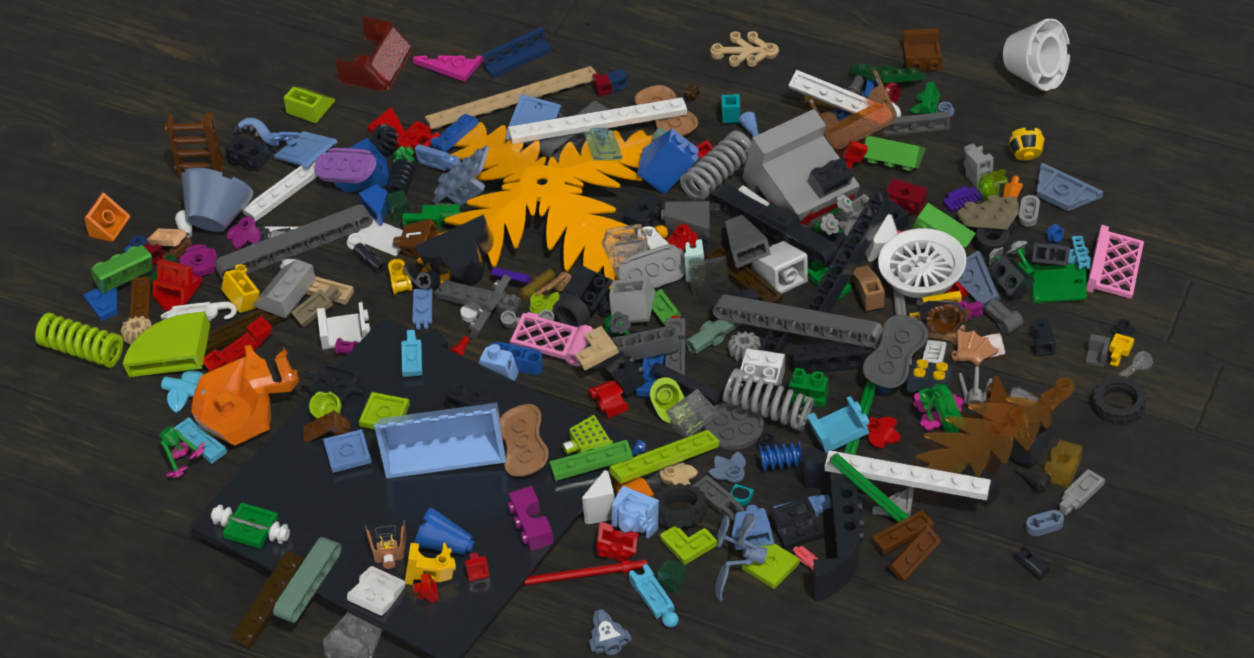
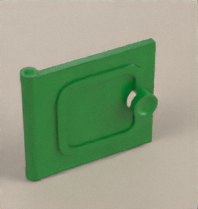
M1068 264V266L1033 265L1035 270L1033 274V279L1035 280L1033 283L1034 303L1087 300L1086 266H1082V269H1079L1078 264Z

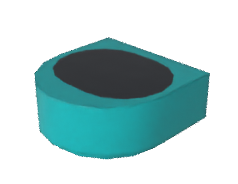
M735 484L730 494L734 496V499L739 504L745 506L753 497L754 490Z

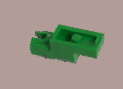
M449 203L423 205L422 214L403 213V226L432 219L440 230L439 232H441L442 224H448L445 223V218L460 214L461 205Z

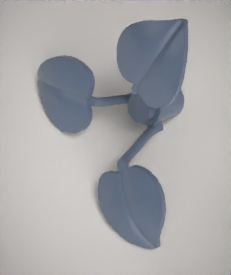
M750 513L745 515L742 522L739 541L726 535L729 526V517L727 515L723 516L721 527L717 532L716 548H720L725 539L738 545L739 548L743 547V557H746V560L727 561L725 565L721 566L715 582V594L719 601L723 602L722 592L731 565H751L752 562L763 564L766 559L767 548L753 545L745 540L750 529L758 519V517Z

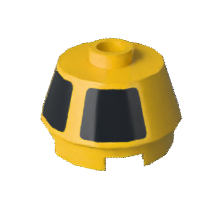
M1021 128L1012 132L1008 145L1016 159L1032 160L1041 155L1045 138L1040 129L1035 128L1034 131H1026V128Z

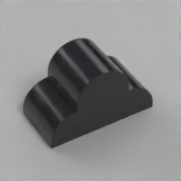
M483 214L415 247L425 268L429 272L435 271L439 275L449 273L454 282L467 285L476 282L483 275L485 270L483 256L492 249L494 238Z

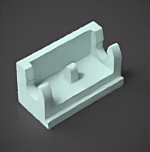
M702 239L696 240V248H690V244L687 242L685 245L686 253H684L686 282L705 280Z

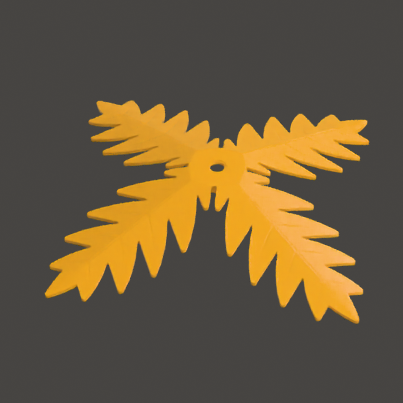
M479 122L454 145L466 147L449 155H455L460 160L470 157L477 149L487 145L489 150L483 169L488 170L479 173L475 178L478 181L505 178L503 182L507 183L502 185V189L507 191L489 193L467 200V205L484 209L456 214L444 220L445 223L459 226L484 214L494 238L493 247L488 253L493 268L496 267L501 254L504 225L506 224L513 247L515 249L518 248L525 225L526 206H528L530 215L534 216L537 202H540V216H543L549 208L546 232L548 250L553 249L567 228L564 240V267L566 272L570 270L585 247L583 266L597 273L604 267L605 276L613 281H617V268L626 259L624 256L645 252L644 248L634 243L610 236L613 234L633 233L634 228L609 218L592 215L614 213L616 208L589 197L576 195L581 194L582 189L575 186L583 187L584 185L581 181L605 187L620 188L619 183L602 173L619 178L642 181V177L624 165L635 168L639 167L642 149L653 142L652 135L646 136L643 130H639L624 142L619 132L613 131L606 139L603 149L595 136L590 135L582 147L581 155H579L573 143L568 142L560 154L559 163H557L554 157H551L547 166H545L546 157L537 160L540 153L539 140H536L521 151L524 142L512 144L510 139L505 143L507 137L505 125L500 126L487 136L485 126L482 122ZM540 179H546L548 181L545 185H539L537 183V181ZM418 258V263L423 264L421 258ZM424 267L420 273L429 271ZM449 273L440 275L441 283L451 279Z

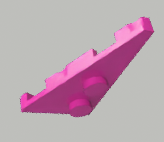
M427 56L413 57L414 64L464 82L483 62L482 56H477L476 59H465V56H438V59H428Z

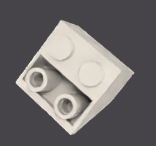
M746 349L740 369L745 373L742 380L747 381L748 376L753 374L755 377L753 382L757 383L759 378H763L764 384L773 382L776 386L780 385L785 372V354Z

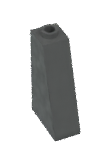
M743 215L725 221L736 268L771 255L767 238Z

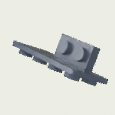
M487 145L477 149L473 155L464 158L462 163L454 165L449 172L443 173L439 177L438 187L434 191L433 202L435 204L447 196L453 202L462 206L467 203V200L474 198L484 191L485 185L478 181L475 176L482 172L489 150Z

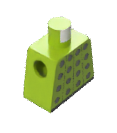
M595 414L570 428V441L563 443L562 447L565 454L568 455L573 452H586L613 443L608 432Z

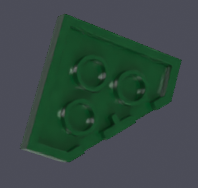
M864 62L850 66V73L880 83L925 80V73L918 71V68L915 67L903 69L893 68L892 65L873 66Z

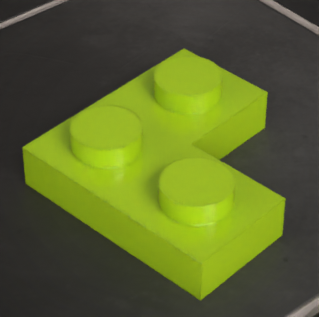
M676 526L660 534V540L683 565H686L717 545V540L706 528L689 538Z

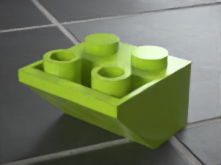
M292 87L284 96L286 113L317 123L335 102L334 98L299 87Z

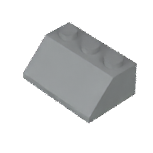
M297 259L285 265L253 303L254 307L286 318L316 281L313 265Z

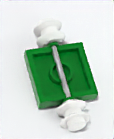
M242 502L234 515H232L230 507L224 510L223 505L215 507L211 514L214 524L221 522L222 527H226L223 531L224 538L259 549L268 535L270 541L278 539V543L282 544L284 541H287L290 534L287 524H283L280 527L279 522H277L278 513Z

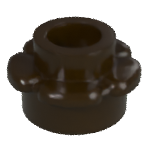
M690 84L686 88L684 96L688 98V101L698 98L700 94L699 86Z

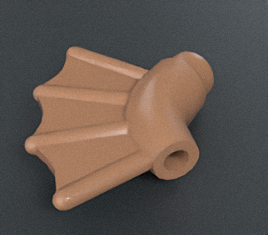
M957 330L958 351H952L951 355L953 361H970L975 366H979L984 359L999 352V349L991 345L989 337H981L974 330L971 332Z

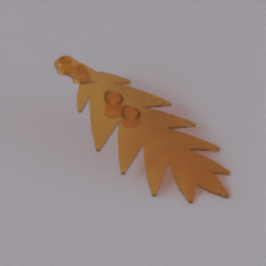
M1067 377L1060 378L1056 385L1050 390L1045 391L1036 402L1027 398L1007 396L1006 399L1016 405L996 403L968 404L970 409L991 421L966 417H946V421L968 434L925 433L924 436L950 449L928 451L916 455V458L930 463L927 467L929 469L960 474L969 462L976 477H980L989 460L991 451L1003 464L1007 463L1013 447V437L1028 451L1036 439L1040 428V421L1046 429L1050 427L1052 418L1050 412L1074 392L1075 384Z

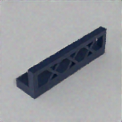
M537 28L483 53V67L486 73L494 79L552 52V46L545 40L544 28ZM535 36H540L539 39L532 41L535 38ZM525 41L522 47L517 48L520 45V43ZM510 48L509 52L503 55L504 51ZM495 55L494 59L488 62V58Z

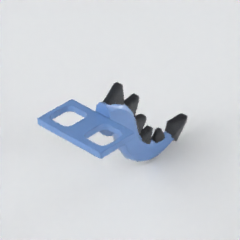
M245 118L239 124H235L233 128V135L242 133V128L248 130V126L250 132L256 130L255 138L261 137V144L268 145L271 153L276 151L279 141H286L291 137L300 135L297 132L271 133L265 124L256 118Z

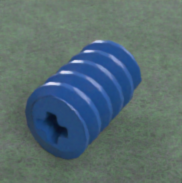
M797 442L796 448L793 443H789L788 449L782 443L780 450L776 444L773 445L772 450L769 445H765L764 451L760 446L761 465L764 471H767L768 465L771 466L772 470H775L776 464L779 465L780 469H783L784 463L787 464L788 468H791L792 462H794L796 468L799 467V463L802 461L800 442Z

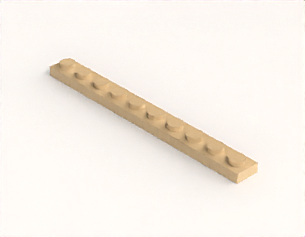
M589 66L427 115L425 120L431 129H439L443 125L454 124L464 114L476 117V115L482 113H491L495 109L507 108L512 104L518 103L521 94L541 98L545 94L557 93L561 89L573 88L581 83H590L593 80L592 74H595L596 71Z

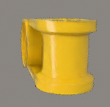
M401 259L391 260L388 264L394 295L406 290L412 291L411 280L403 268L405 263Z

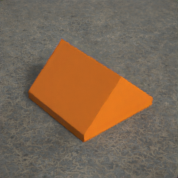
M103 192L84 220L90 237L113 242L130 218V215Z

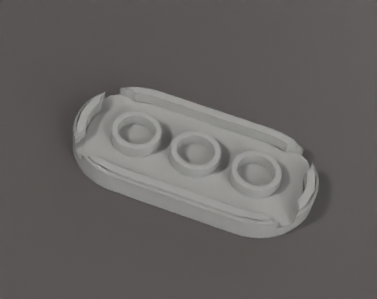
M666 244L630 256L619 264L617 280L648 277L654 289L675 282L685 274V254L680 248Z

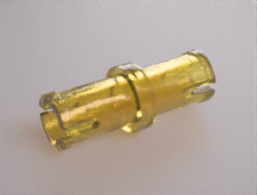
M548 268L538 277L532 278L529 284L520 289L521 295L528 299L535 292L542 289L544 285L556 278L554 272Z

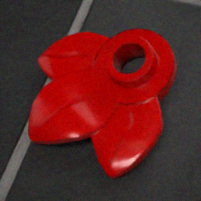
M681 224L675 228L673 234L666 241L668 244L684 250L687 242H689L690 247H696L698 236L695 232L691 231L687 224Z
M891 417L868 419L870 423L867 425L869 434L866 435L869 436V442L873 446L884 448L885 443H896L901 439L899 433L893 428L897 424L896 419Z

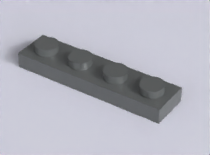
M504 274L501 281L497 279L492 289L502 294V292H505L511 278ZM494 308L492 311L479 309L477 313L479 318L477 320L473 319L469 327L471 330L469 338L477 339Z
M446 280L434 292L438 299L490 311L502 299L499 292Z

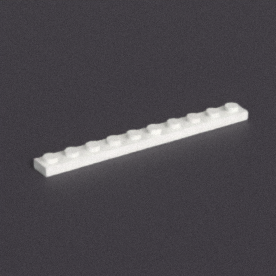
M676 98L508 127V133L512 144L687 115V108L683 98Z

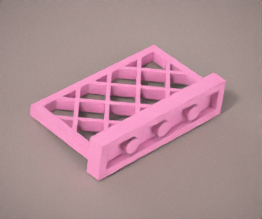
M1101 225L1087 280V291L1093 293L1094 289L1132 299L1144 241L1109 232L1108 226ZM1109 239L1116 240L1119 244L1114 246ZM1128 245L1138 246V249L1132 251ZM1124 248L1127 253L1121 255L1118 249ZM1113 252L1116 257L1110 259L1107 253ZM1131 257L1134 263L1129 264L1125 259ZM1120 261L1124 267L1118 268L1115 263ZM1110 265L1114 271L1108 273L1104 267ZM1128 270L1132 276L1126 278L1122 272ZM1117 274L1121 280L1115 282L1111 276ZM1107 279L1110 285L1101 284L1100 281ZM1125 284L1129 291L1123 290L1119 286Z

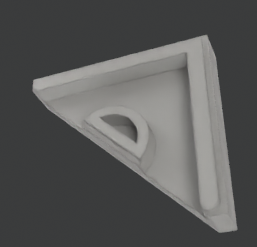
M910 486L901 493L898 492L889 497V499L902 509L908 517L911 516L914 487ZM880 506L873 507V514L890 516Z

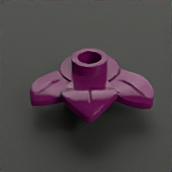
M245 217L239 221L238 225L230 228L226 238L232 239L234 247L239 250L247 241L252 244L258 243L260 231L256 228L253 218Z

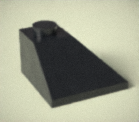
M1020 420L997 435V440L1015 461L1025 465H1034L1044 457L1053 434V427Z

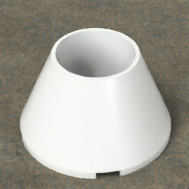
M1045 19L1010 35L1003 49V60L1007 70L1040 90L1048 91L1057 88L1066 75L1070 55L1067 54L1069 38L1064 26L1055 19Z

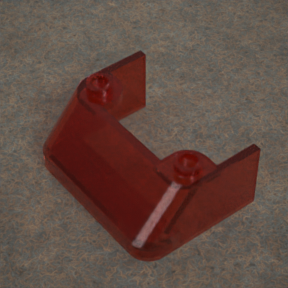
M363 17L365 39L380 43L372 56L360 55L354 62L337 59L336 65L339 82L385 91L392 86L412 51L411 43L392 23Z

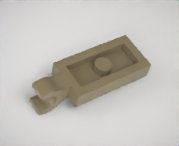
M335 284L330 286L325 292L320 289L291 313L304 328L318 317L317 309L325 308L326 311L333 305L331 300L338 299L342 293Z

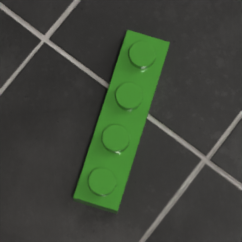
M624 440L550 461V466L555 481L633 459V455L628 441Z

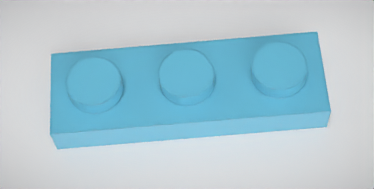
M189 417L174 427L175 430L178 429L196 447L204 442L203 448L205 450L202 456L211 464L227 453L226 448Z

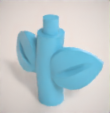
M187 371L183 373L181 379L164 377L161 387L163 390L169 391L167 401L175 413L185 406L189 396L193 398L198 381L204 375L203 373Z

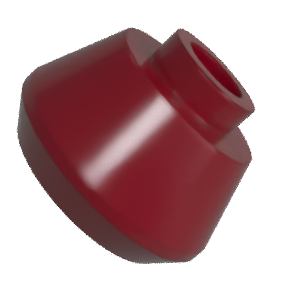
M896 82L882 84L878 89L877 95L878 97L883 96L885 101H891L896 104L900 98V87Z

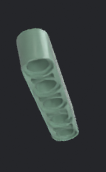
M320 537L277 600L273 610L274 616L293 623L297 621L338 559L342 548L340 543L324 537Z

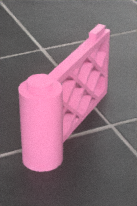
M528 312L527 314H522L510 344L536 349L543 354L566 359L570 365L578 367L581 365L577 361L575 354L584 350L586 345L589 344L584 334L592 331L593 328L589 325L574 327L540 318L538 314ZM525 320L533 322L534 326L526 328L524 325ZM548 326L553 330L544 333L542 328ZM538 329L541 335L532 338L529 332ZM563 331L571 332L569 336L564 338L560 335ZM524 334L528 337L525 341L517 340L519 336ZM556 334L559 340L550 343L547 337ZM542 339L546 342L543 346L536 345L535 343ZM562 344L564 350L561 352L553 347Z

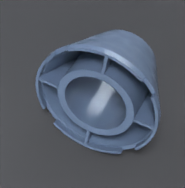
M188 168L181 175L186 220L190 224L207 231H224L253 196V190L246 183L235 177H232V180L223 177L222 172L205 168Z

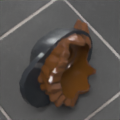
M947 299L927 301L920 308V320L924 325L930 327L933 334H947L955 332L956 329L960 328L968 320L970 309H963L957 302Z

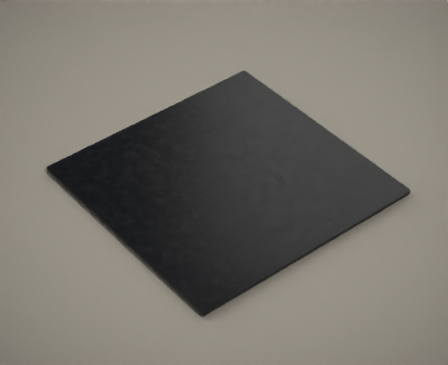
M381 319L338 365L360 371L361 378L356 385L366 387L364 395L353 392L344 405L341 404L340 415L349 421V432L362 429L372 463L332 473L323 439L337 435L329 431L308 443L303 441V427L317 419L309 409V403L313 397L310 395L190 525L192 530L272 572L286 550L305 560L320 537L338 542L342 547L340 555L318 587L315 595L434 658H461L583 511L582 497L605 470L609 473L610 466L612 465L555 481L550 461L578 454L573 452L566 455L562 444L570 441V428L590 416L415 334L416 340L420 339L422 344V375L403 377L401 342L407 341V329L386 319ZM456 381L488 394L490 404L497 403L500 418L508 410L520 405L532 404L538 407L541 412L539 434L547 446L549 454L544 468L525 477L510 475L506 471L504 463L386 478L375 429L360 427L359 420L372 392L409 399L410 405L405 415L447 410L445 394ZM602 423L611 437L612 443L627 440L631 451L637 445L636 438ZM503 439V445L506 456L507 446L505 440ZM532 486L537 496L540 513L531 516V518L546 516L553 534V544L531 551L527 544H523L520 536L522 531L516 528L513 519L515 517L514 513L510 514L507 507V502H510L509 493ZM242 502L278 513L277 522H279L280 527L283 524H287L290 534L287 541H284L282 544L278 543V539L270 541L268 535L259 549L224 538L223 531L226 527H222L221 522L218 524L213 523L211 518L212 511L218 505H223L224 510L230 507L232 515H234ZM430 508L437 510L472 535V540L475 542L470 553L466 552L465 555L450 553V557L455 560L456 569L453 570L452 579L436 582L438 601L430 603L427 598H418V593L413 591V585L421 583V580L414 579L413 585H405L398 598L382 616L347 600V593L359 584L360 576L371 566L405 581L410 544L415 543L420 525H423L425 521L423 518ZM404 520L407 534L404 558L402 560H395V567L386 569L383 567V562L376 563L374 561L365 525ZM418 548L420 554L426 558H436L442 553V551ZM477 552L479 557H486L489 577L469 582L465 561L470 560L469 554Z

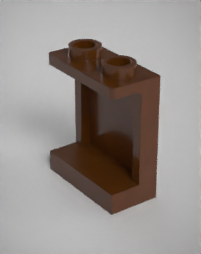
M939 28L903 30L906 69L908 67L918 68V71L942 70Z

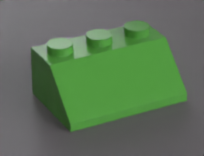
M866 135L865 145H867L868 151L864 157L867 158L866 162L877 164L879 160L884 161L886 166L895 167V164L902 165V169L912 171L913 168H919L926 147Z
M143 245L133 246L121 255L116 254L104 263L99 262L91 268V275L101 294L152 271V256Z

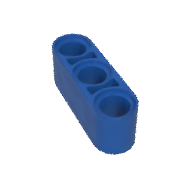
M502 342L492 343L499 345L501 350L512 353L519 372L537 375L543 371L542 354L539 350Z

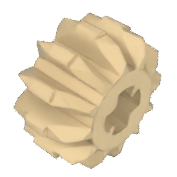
M135 316L133 319L128 318V322H123L121 327L123 340L131 346L152 324L144 316L140 318Z

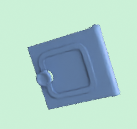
M521 94L508 127L557 119L561 105ZM507 129V137H506V139H507V140H510L511 138H510V135H509L508 129ZM536 140L524 142V144L531 145Z
M303 131L296 138L291 137L287 139V145L276 153L274 158L302 165L305 169H308L311 163L338 142L333 138Z

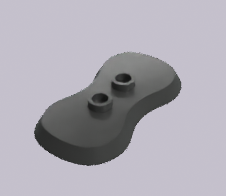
M894 315L884 323L882 340L879 347L867 357L863 364L865 377L871 382L887 388H894L903 384L908 377L909 364L913 354L924 345L928 338L927 327L920 320L911 316Z

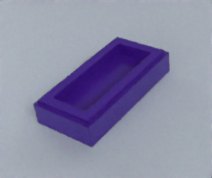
M495 267L491 273L499 279H502L505 274L511 278L510 281L530 286L533 281L529 275Z

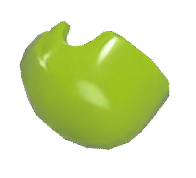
M317 392L309 403L310 412L317 419L333 410L340 414L342 407L340 399L332 392Z

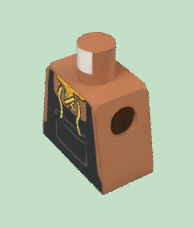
M404 520L365 525L374 561L376 563L383 562V567L386 569L395 567V560H402L405 553L407 534Z

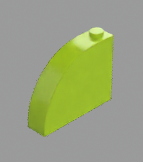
M205 311L173 316L145 330L131 344L125 355L123 366L128 376L135 377L201 369L211 325Z

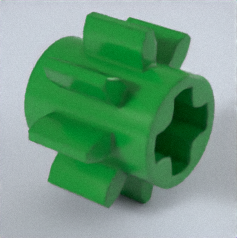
M402 145L393 153L395 157L393 162L399 159H407L412 162L414 160L412 156L414 151L410 146L405 148Z

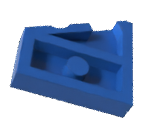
M118 287L101 294L99 288H96L83 295L85 301L101 322L118 314Z

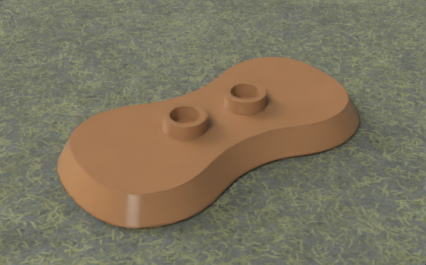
M655 85L638 92L635 96V103L640 105L676 99V95L669 87ZM687 111V115L655 120L657 128L662 127L666 131L672 128L683 137L692 133L698 125L697 117Z
M524 404L514 407L505 412L500 418L502 438L507 446L506 462L504 465L506 471L512 476L525 477L532 475L544 468L548 459V448L539 434L541 412L535 405Z

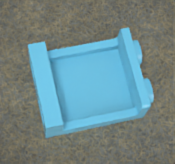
M847 397L848 406L821 419H818L814 412L807 415L811 429L826 453L869 434L867 427L870 424L865 413L861 414L862 410L857 401L854 402L851 397Z

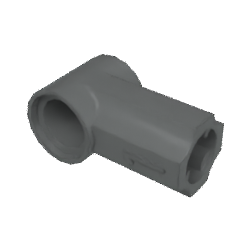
M991 300L985 307V312L998 323L999 329L1006 335L1023 325L1022 316L1017 311L1011 312L998 300Z

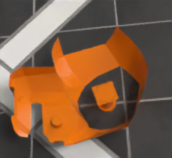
M251 345L245 346L246 357L202 375L193 396L191 411L198 425L213 436L233 445L242 443L269 430L271 407L268 394L291 392L299 382L297 370L291 369L286 357L288 352L284 347L283 351L275 358L282 378L281 383L273 382L266 361L253 351Z

